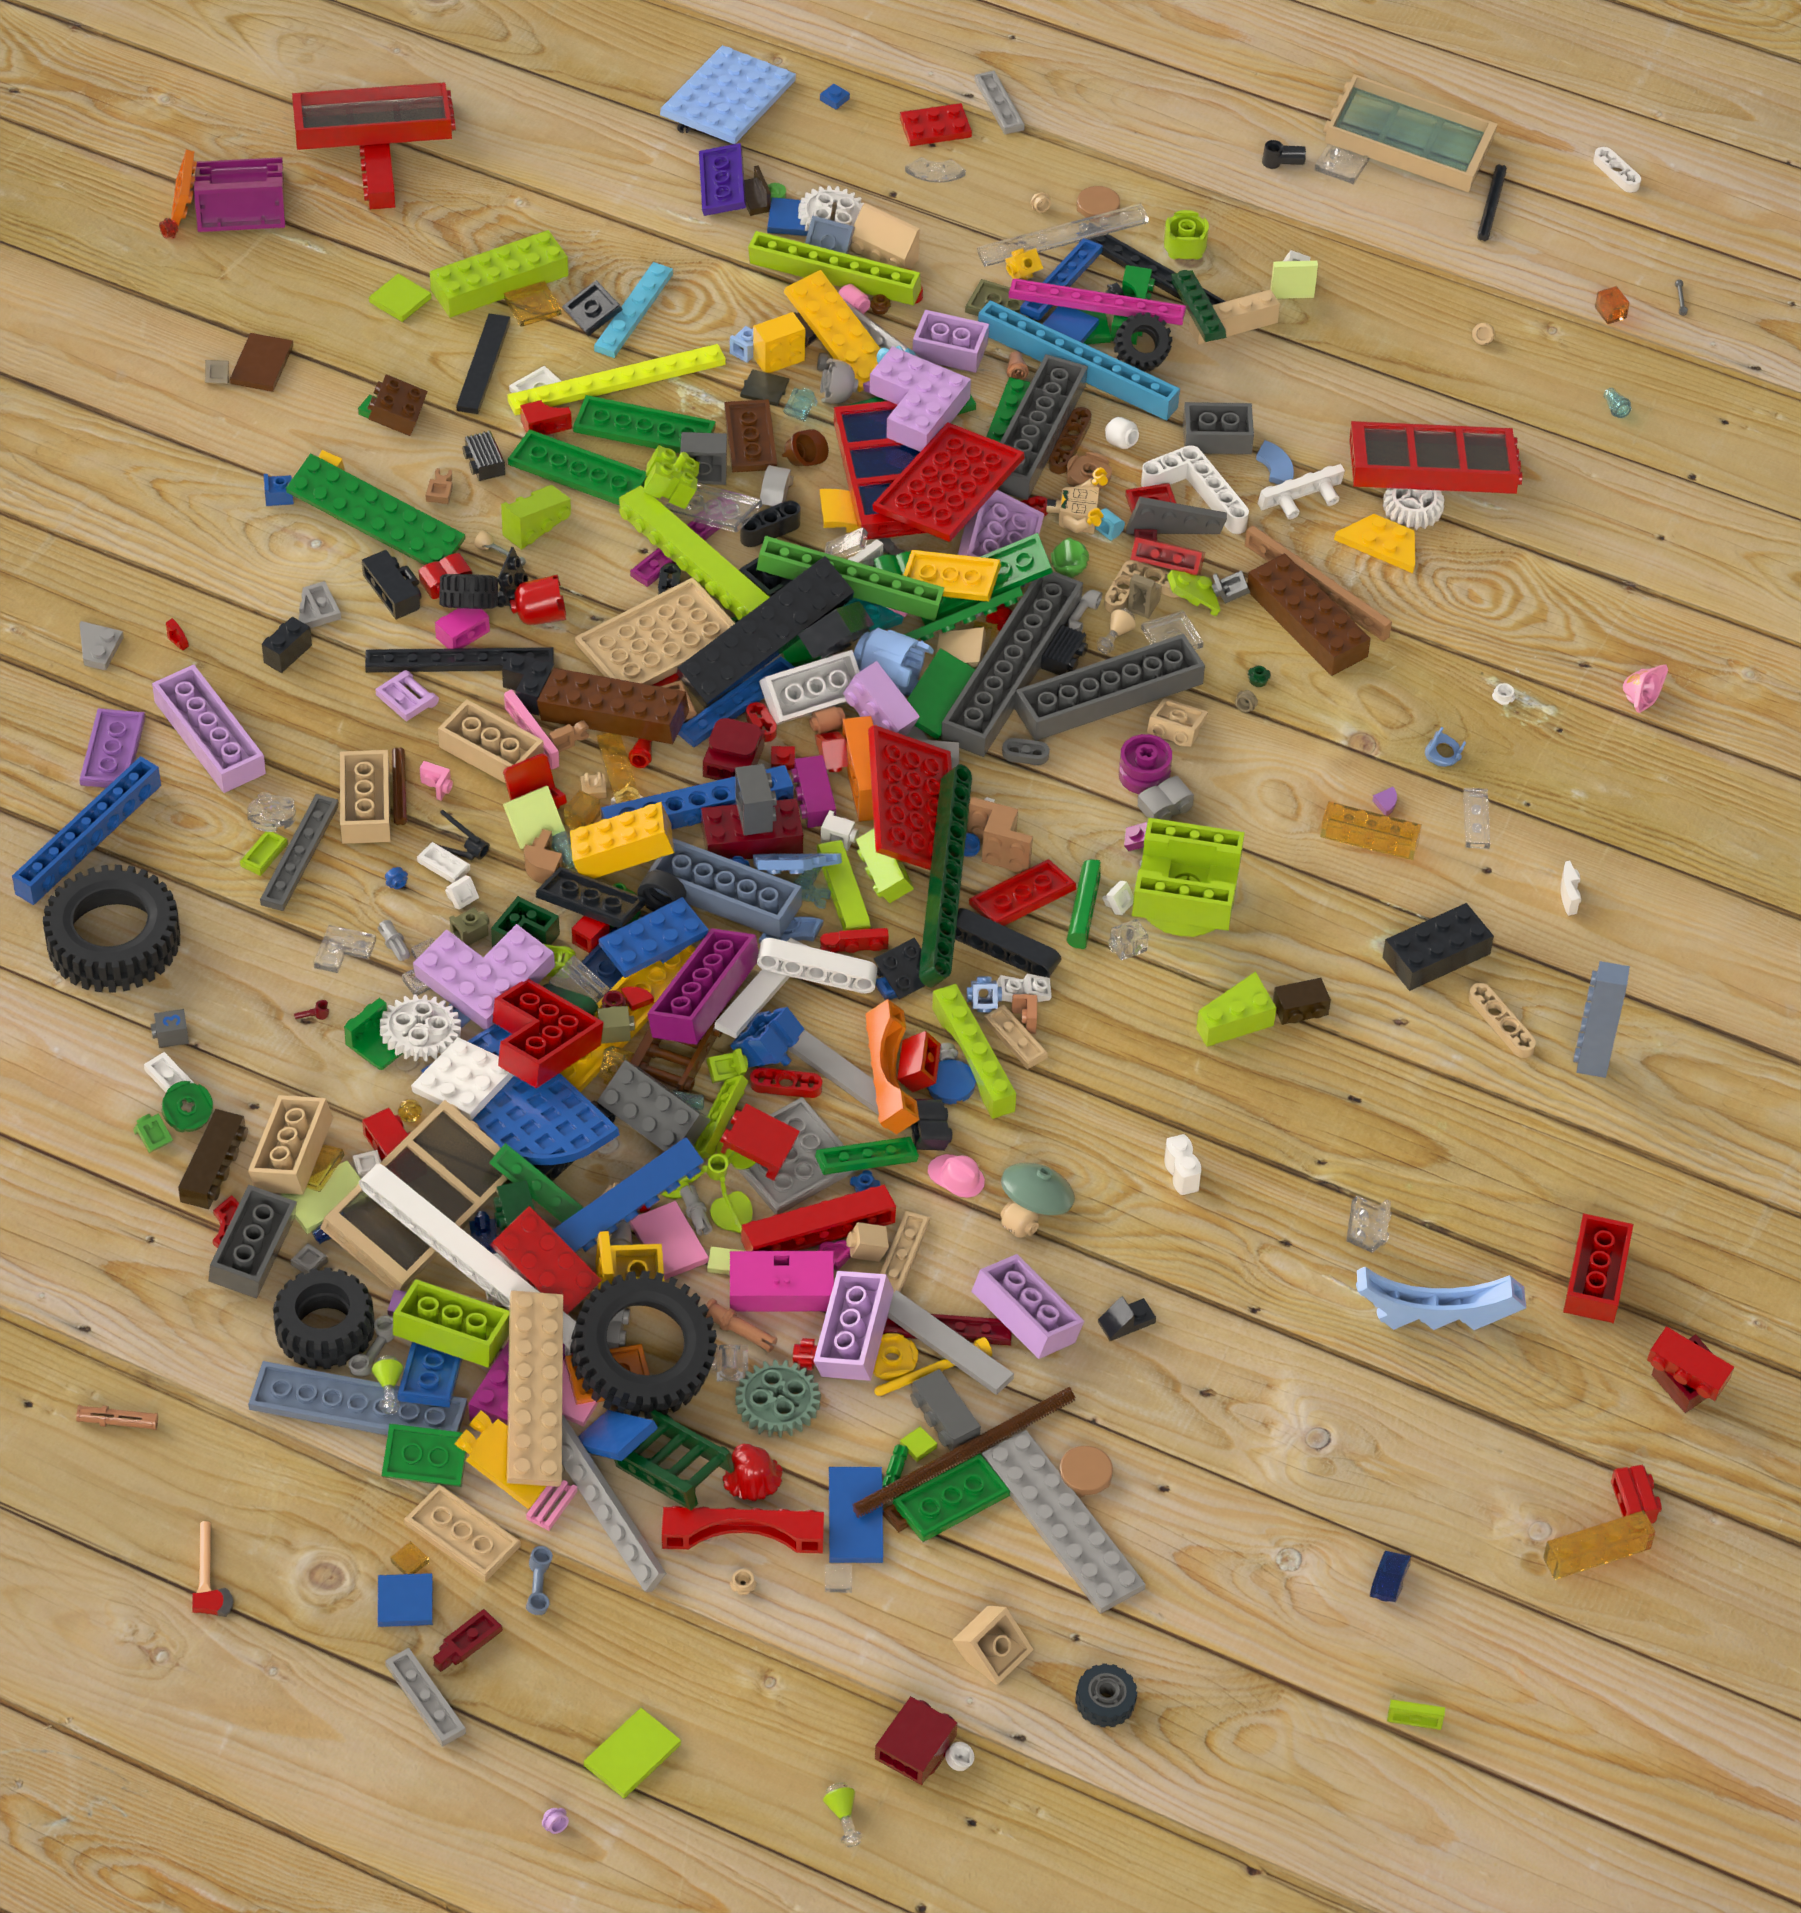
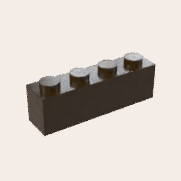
M215 1109L178 1186L180 1202L209 1210L213 1200L216 1201L218 1199L220 1185L222 1181H226L228 1178L229 1166L232 1161L237 1159L241 1141L244 1142L247 1138L248 1127H245L244 1116Z

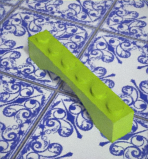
M953 984L934 990L932 1010L941 1026L954 1037L963 1051L974 1075L981 1099L991 1118L994 1119L1015 1112L1016 1092L958 986Z

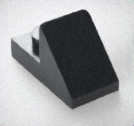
M1123 1296L1098 1319V1324L1109 1341L1156 1323V1316L1144 1298L1128 1304Z

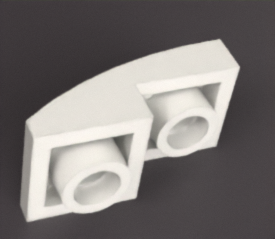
M1570 861L1565 862L1561 880V898L1568 916L1577 914L1579 903H1581V895L1577 889L1578 883H1580V874L1577 869L1573 868Z
M1026 974L1024 979L1000 975L997 980L998 987H1002V1001L1012 1002L1014 994L1037 995V1002L1049 1001L1052 998L1050 978Z

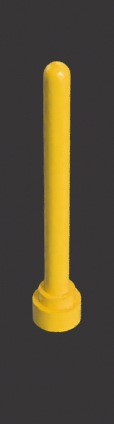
M985 1337L974 1341V1346L992 1357L990 1344ZM947 1359L940 1360L879 1385L874 1389V1393L877 1396H883L912 1384L914 1381L938 1369L944 1371L955 1365Z

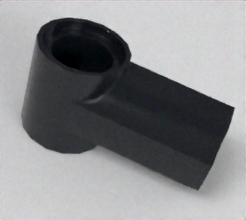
M1269 140L1265 143L1262 164L1265 167L1276 169L1280 164H1305V146H1287L1277 140Z

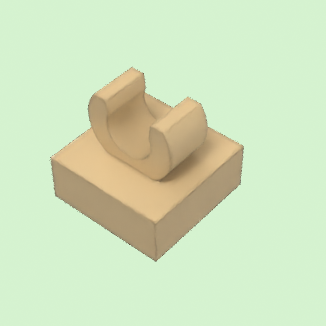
M597 772V775L585 773L584 776H580L583 800L607 798L604 774Z

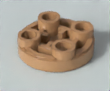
M1088 187L1078 195L1077 211L1084 217L1091 219L1094 224L1100 225L1105 220L1111 219L1119 213L1120 197L1114 190L1108 187Z
M1078 1446L1066 1452L1062 1457L1059 1473L1064 1483L1081 1498L1085 1495L1097 1494L1110 1486L1113 1465L1109 1456L1102 1450L1093 1446Z

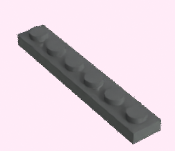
M315 794L260 898L262 906L280 911L285 910L339 807L338 799Z

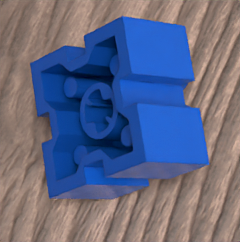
M788 1007L775 1009L773 1013L770 1011L760 1012L747 1025L748 1029L745 1032H741L730 1046L733 1050L741 1048L742 1054L747 1058L748 1068L762 1067L765 1064H777L779 1062L783 1066H787L790 1064L791 1059L785 1052L799 1041V1036L805 1029Z

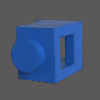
M264 474L266 506L294 504L293 496L286 492V487L292 480L291 475L268 477V474Z

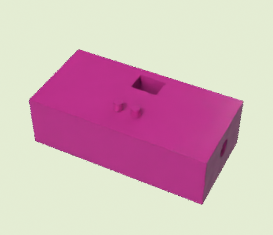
M730 1251V1309L736 1312L827 1311L834 1285L833 1251Z

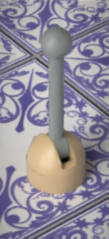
M484 530L479 532L474 541V546L481 550L493 548L508 556L509 552L495 545L493 536ZM520 557L521 564L523 566L525 565L526 560L524 557Z

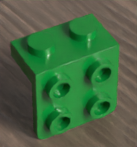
M380 997L373 1003L368 1004L355 1018L348 1020L344 1026L346 1046L377 1069L383 1070L403 1053L396 1056L395 1049L388 1050V1043L383 1044L382 1042L383 1036H380V1019H382L383 1011H387V1003Z

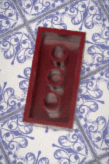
M797 799L777 800V805L773 806L775 807L777 818L776 821H773V831L751 835L743 834L737 804L701 808V828L705 850L728 859H733L734 856L753 859V854H803L804 835Z

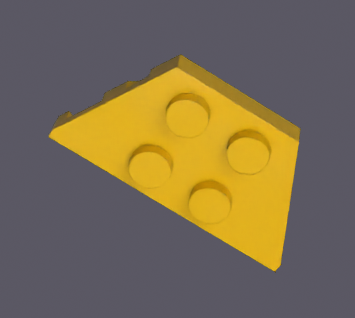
M1372 514L1335 533L1334 540L1410 573L1414 572L1415 531Z

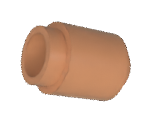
M831 706L812 712L809 724L812 731L822 734L841 728L843 719L846 718L840 706Z

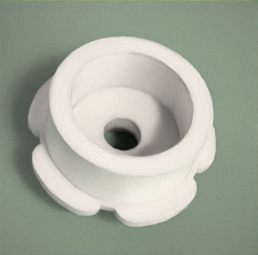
M1506 683L1499 684L1494 689L1492 697L1499 704L1507 705L1515 700L1514 688Z

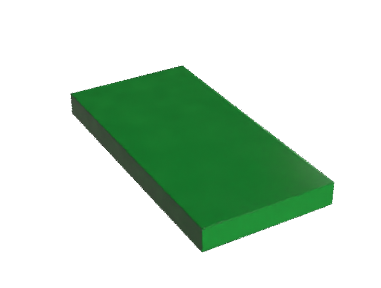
M940 648L907 699L920 716L914 726L938 740L942 734L943 720L976 669Z
M978 1454L893 1499V1504L919 1539L925 1542L1009 1497L1010 1490L984 1457Z

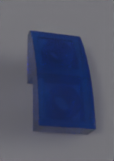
M1385 1551L1372 1583L1370 1597L1396 1603L1403 1589V1579L1411 1564V1556Z

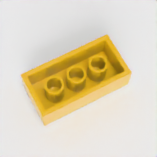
M662 802L650 804L643 808L625 812L622 815L603 819L597 823L581 826L570 831L573 863L579 874L592 879L674 853L671 822Z

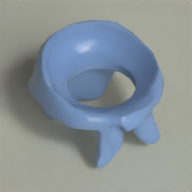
M1441 727L1439 731L1435 732L1433 739L1426 746L1425 756L1428 761L1437 766H1452L1461 760L1462 755L1460 753H1462L1466 742L1464 741L1460 747L1453 738L1442 733L1444 727ZM1440 743L1448 744L1452 747L1454 755L1450 758L1442 757L1437 752V745Z

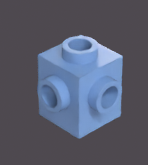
M979 976L977 981H971V987H967V1002H971L972 1008L977 1009V1012H991L992 1009H998V1002H1002V987H998L996 980H992L990 976ZM981 989L988 990V995L986 997H981L979 995V991Z

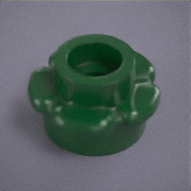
M1255 666L1248 670L1249 682L1255 687L1265 686L1271 677L1270 671L1266 670L1263 666Z

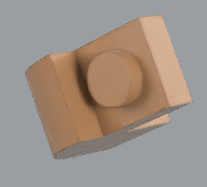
M542 829L539 838L536 837L532 846L525 844L524 847L526 873L531 879L542 884L559 867L563 868L562 853L551 851L552 831Z

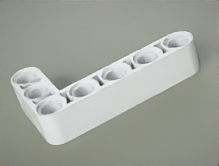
M1185 446L1143 464L1142 487L1167 483L1171 485L1187 479L1211 510L1227 512V521L1224 526L1231 533L1241 534L1246 531L1249 514L1247 506L1199 448Z

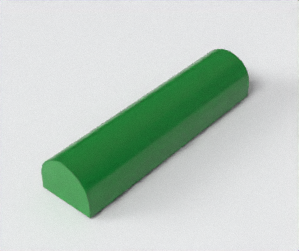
M1086 860L1081 867L1067 935V943L1074 948L1085 949L1087 947L1101 878L1100 860Z

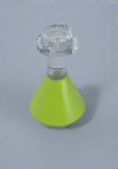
M393 1356L380 1357L372 1367V1373L383 1387L384 1399L379 1402V1408L385 1414H394L400 1407V1401L394 1397V1387L403 1372V1365Z
M846 1783L833 1784L826 1789L827 1794L824 1796L823 1802L841 1820L845 1833L841 1837V1842L845 1843L846 1847L856 1846L861 1843L863 1834L860 1831H855L851 1818L855 1790L848 1787Z

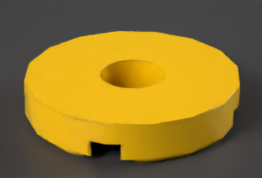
M898 1333L883 1334L873 1374L880 1379L891 1381L913 1372L918 1365V1350L914 1342L910 1339H905L903 1335ZM894 1353L897 1354L899 1358L896 1360H889L885 1356L887 1354Z

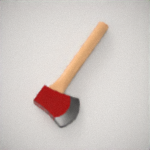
M203 1521L200 1523L199 1587L197 1593H192V1612L226 1617L232 1610L233 1597L227 1588L211 1590V1523Z

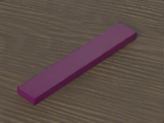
M722 496L687 524V526L705 541L739 514L740 507ZM657 548L630 570V576L648 587L659 578L660 569L663 565L676 563L671 558L666 557L661 549Z

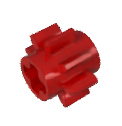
M802 1338L800 1344H794L793 1363L800 1364L799 1370L806 1368L807 1371H812L814 1369V1358L818 1346L815 1345V1339Z

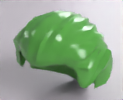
M1072 538L1063 540L1051 553V565H1053L1055 572L1069 578H1074L1081 574L1088 565L1089 553L1086 547L1081 542Z

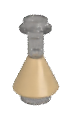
M1122 608L1111 613L1110 632L1106 637H1100L1097 640V648L1100 652L1104 654L1112 652L1115 639L1135 629V616L1131 611Z

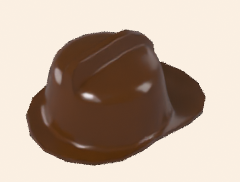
M815 429L799 431L787 440L782 457H787L792 465L798 467L821 464L828 457V443L825 437Z

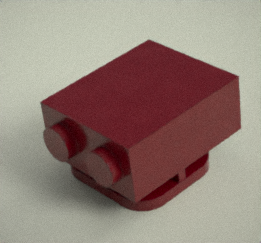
M729 718L719 719L714 725L709 738V747L703 759V777L722 780L735 777L736 767L757 765L765 746V730H761L759 726Z
M910 1696L875 1745V1760L923 1785L928 1776L932 1775L944 1760L947 1749L957 1736L958 1722L949 1714L940 1713L931 1708L927 1702Z

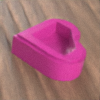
M844 1240L835 1243L823 1242L818 1251H833V1263L836 1271L851 1257L850 1247L847 1246V1241Z

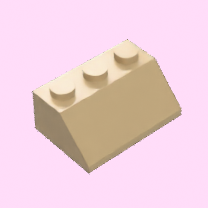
M864 203L854 224L855 230L850 250L873 261L911 269L919 260L920 229Z

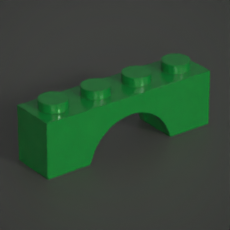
M1126 265L1122 282L1124 295L1151 300L1152 294L1149 291L1153 292L1155 279L1151 278L1152 269ZM1114 315L1111 327V341H1114L1117 330L1128 317ZM1143 332L1132 334L1131 341L1133 345H1137L1138 336L1142 337Z

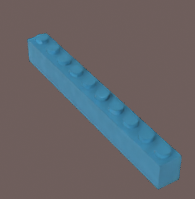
M991 300L978 314V322L989 324L988 337L1040 362H1042L1047 354L1088 366L1087 384L1166 421L1178 408L1180 388Z

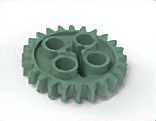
M775 1359L773 1366H769L766 1361H763L762 1369L754 1365L753 1373L745 1372V1379L740 1378L739 1387H736L735 1405H737V1413L742 1414V1422L749 1421V1429L758 1426V1434L768 1430V1437H771L773 1432H777L779 1438H782L783 1431H787L790 1436H793L794 1428L802 1432L803 1424L811 1425V1418L816 1419L817 1410H820L821 1392L818 1391L819 1384L814 1383V1375L807 1376L806 1368L798 1371V1363L788 1367L787 1360L782 1365H778Z

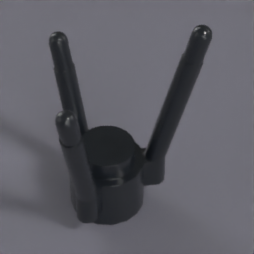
M441 810L440 813L469 838L464 844L467 852L441 845L438 846L470 861H473L475 857L479 860L484 858L490 844L474 835L447 812Z

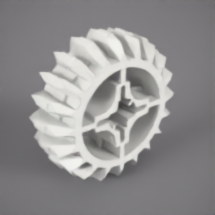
M1387 488L1383 497V507L1386 517H1390L1391 521L1404 525L1407 528L1414 527L1417 531L1419 527L1426 529L1428 525L1433 526L1435 521H1439L1444 511V496L1440 490Z

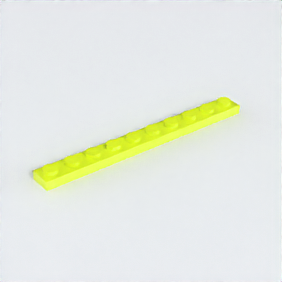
M715 344L507 394V399L516 416L520 415V405L542 400L545 405L553 407L582 400L586 395L595 397L723 366L726 364V358L719 345Z

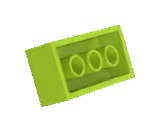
M415 1279L393 1313V1335L489 1368L509 1336V1310Z

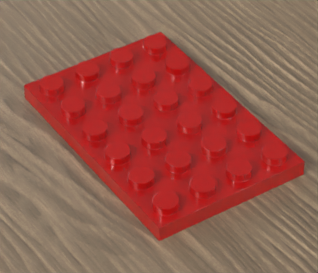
M947 422L872 504L873 511L951 542L1025 459L1024 452Z
M872 725L868 729L876 853L931 871L941 778L952 770L951 751Z

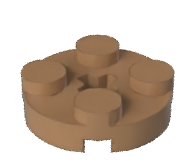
M1086 452L1085 456L1080 457L1077 454L1067 463V483L1075 487L1083 484L1090 478L1094 479L1093 473L1087 472L1089 470L1094 472L1097 468L1101 467L1107 472L1108 484L1111 480L1112 468L1109 466L1107 458L1101 454ZM1097 484L1099 487V491L1101 490V488L1106 486H1100L1099 484Z

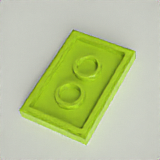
M640 1708L584 1760V1766L625 1799L681 1746V1739L643 1708Z

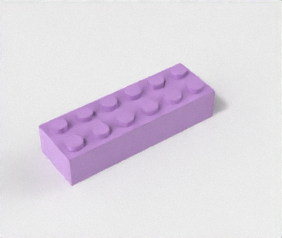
M191 665L152 683L156 705L223 793L266 774L263 753L195 665Z

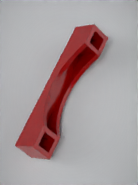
M681 1506L663 1507L662 1549L689 1550L698 1543L715 1536L731 1533H749L772 1538L796 1553L823 1554L824 1512H817L815 1510L790 1511L788 1509L763 1510L760 1508L748 1510L733 1507L715 1509L704 1506L693 1508L692 1510Z

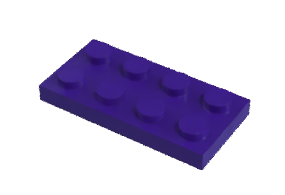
M741 143L699 151L703 215L707 216L746 208Z

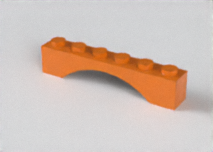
M887 999L865 1014L866 1030L869 1038L868 1047L871 1053V1066L874 1075L873 1083L876 1090V1103L879 1112L878 1120L882 1127L888 1128L897 1135L917 1122L919 1114L917 1101L902 1091L896 1075L897 1053L901 1039L906 1031L904 1011Z

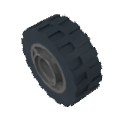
M1107 1663L1098 1666L1094 1665L1091 1669H1087L1079 1679L1075 1697L1079 1713L1081 1712L1082 1717L1093 1725L1096 1724L1104 1728L1106 1726H1110V1728L1116 1727V1725H1121L1126 1719H1129L1132 1711H1134L1137 1699V1685L1134 1683L1131 1674L1129 1675L1125 1669H1121L1117 1665H1107ZM1102 1693H1107V1694L1111 1695L1112 1697L1106 1698V1697H1103L1101 1694H1102Z

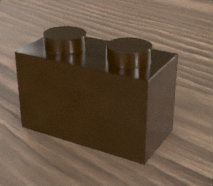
M1322 978L1275 987L1273 1003L1276 1006V1012L1282 1025L1329 1015L1331 999Z

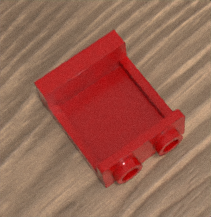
M746 1103L742 1111L736 1110L730 1122L733 1124L732 1129L726 1128L720 1140L723 1143L720 1152L725 1154L728 1149H731L768 1168L765 1177L774 1181L793 1148L800 1131Z

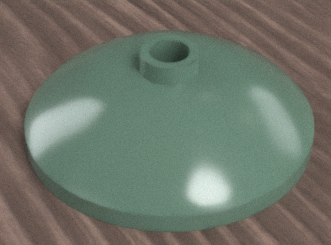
M1017 1163L1006 1168L1001 1177V1185L1005 1193L1015 1203L1035 1213L1061 1215L1068 1212L1075 1201L1074 1192L1068 1181L1055 1170L1041 1164Z

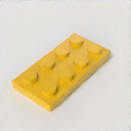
M912 550L903 576L944 587L943 597L989 602L1001 568L1000 559Z

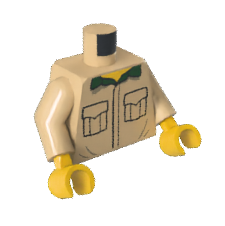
M1097 468L1093 472L1094 479L1090 478L1081 485L1062 489L1061 500H1047L1046 512L1059 514L1060 527L1067 528L1074 533L1086 532L1094 534L1095 526H1100L1101 518L1104 517L1101 510L1097 508L1099 487L1097 484L1100 486L1107 484V472L1104 468Z

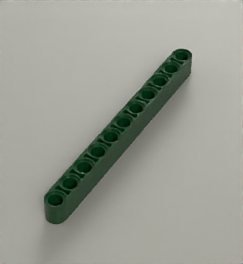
M958 764L946 773L940 782L919 969L921 982L929 988L935 987L950 976L952 971L972 785L971 771L962 764Z

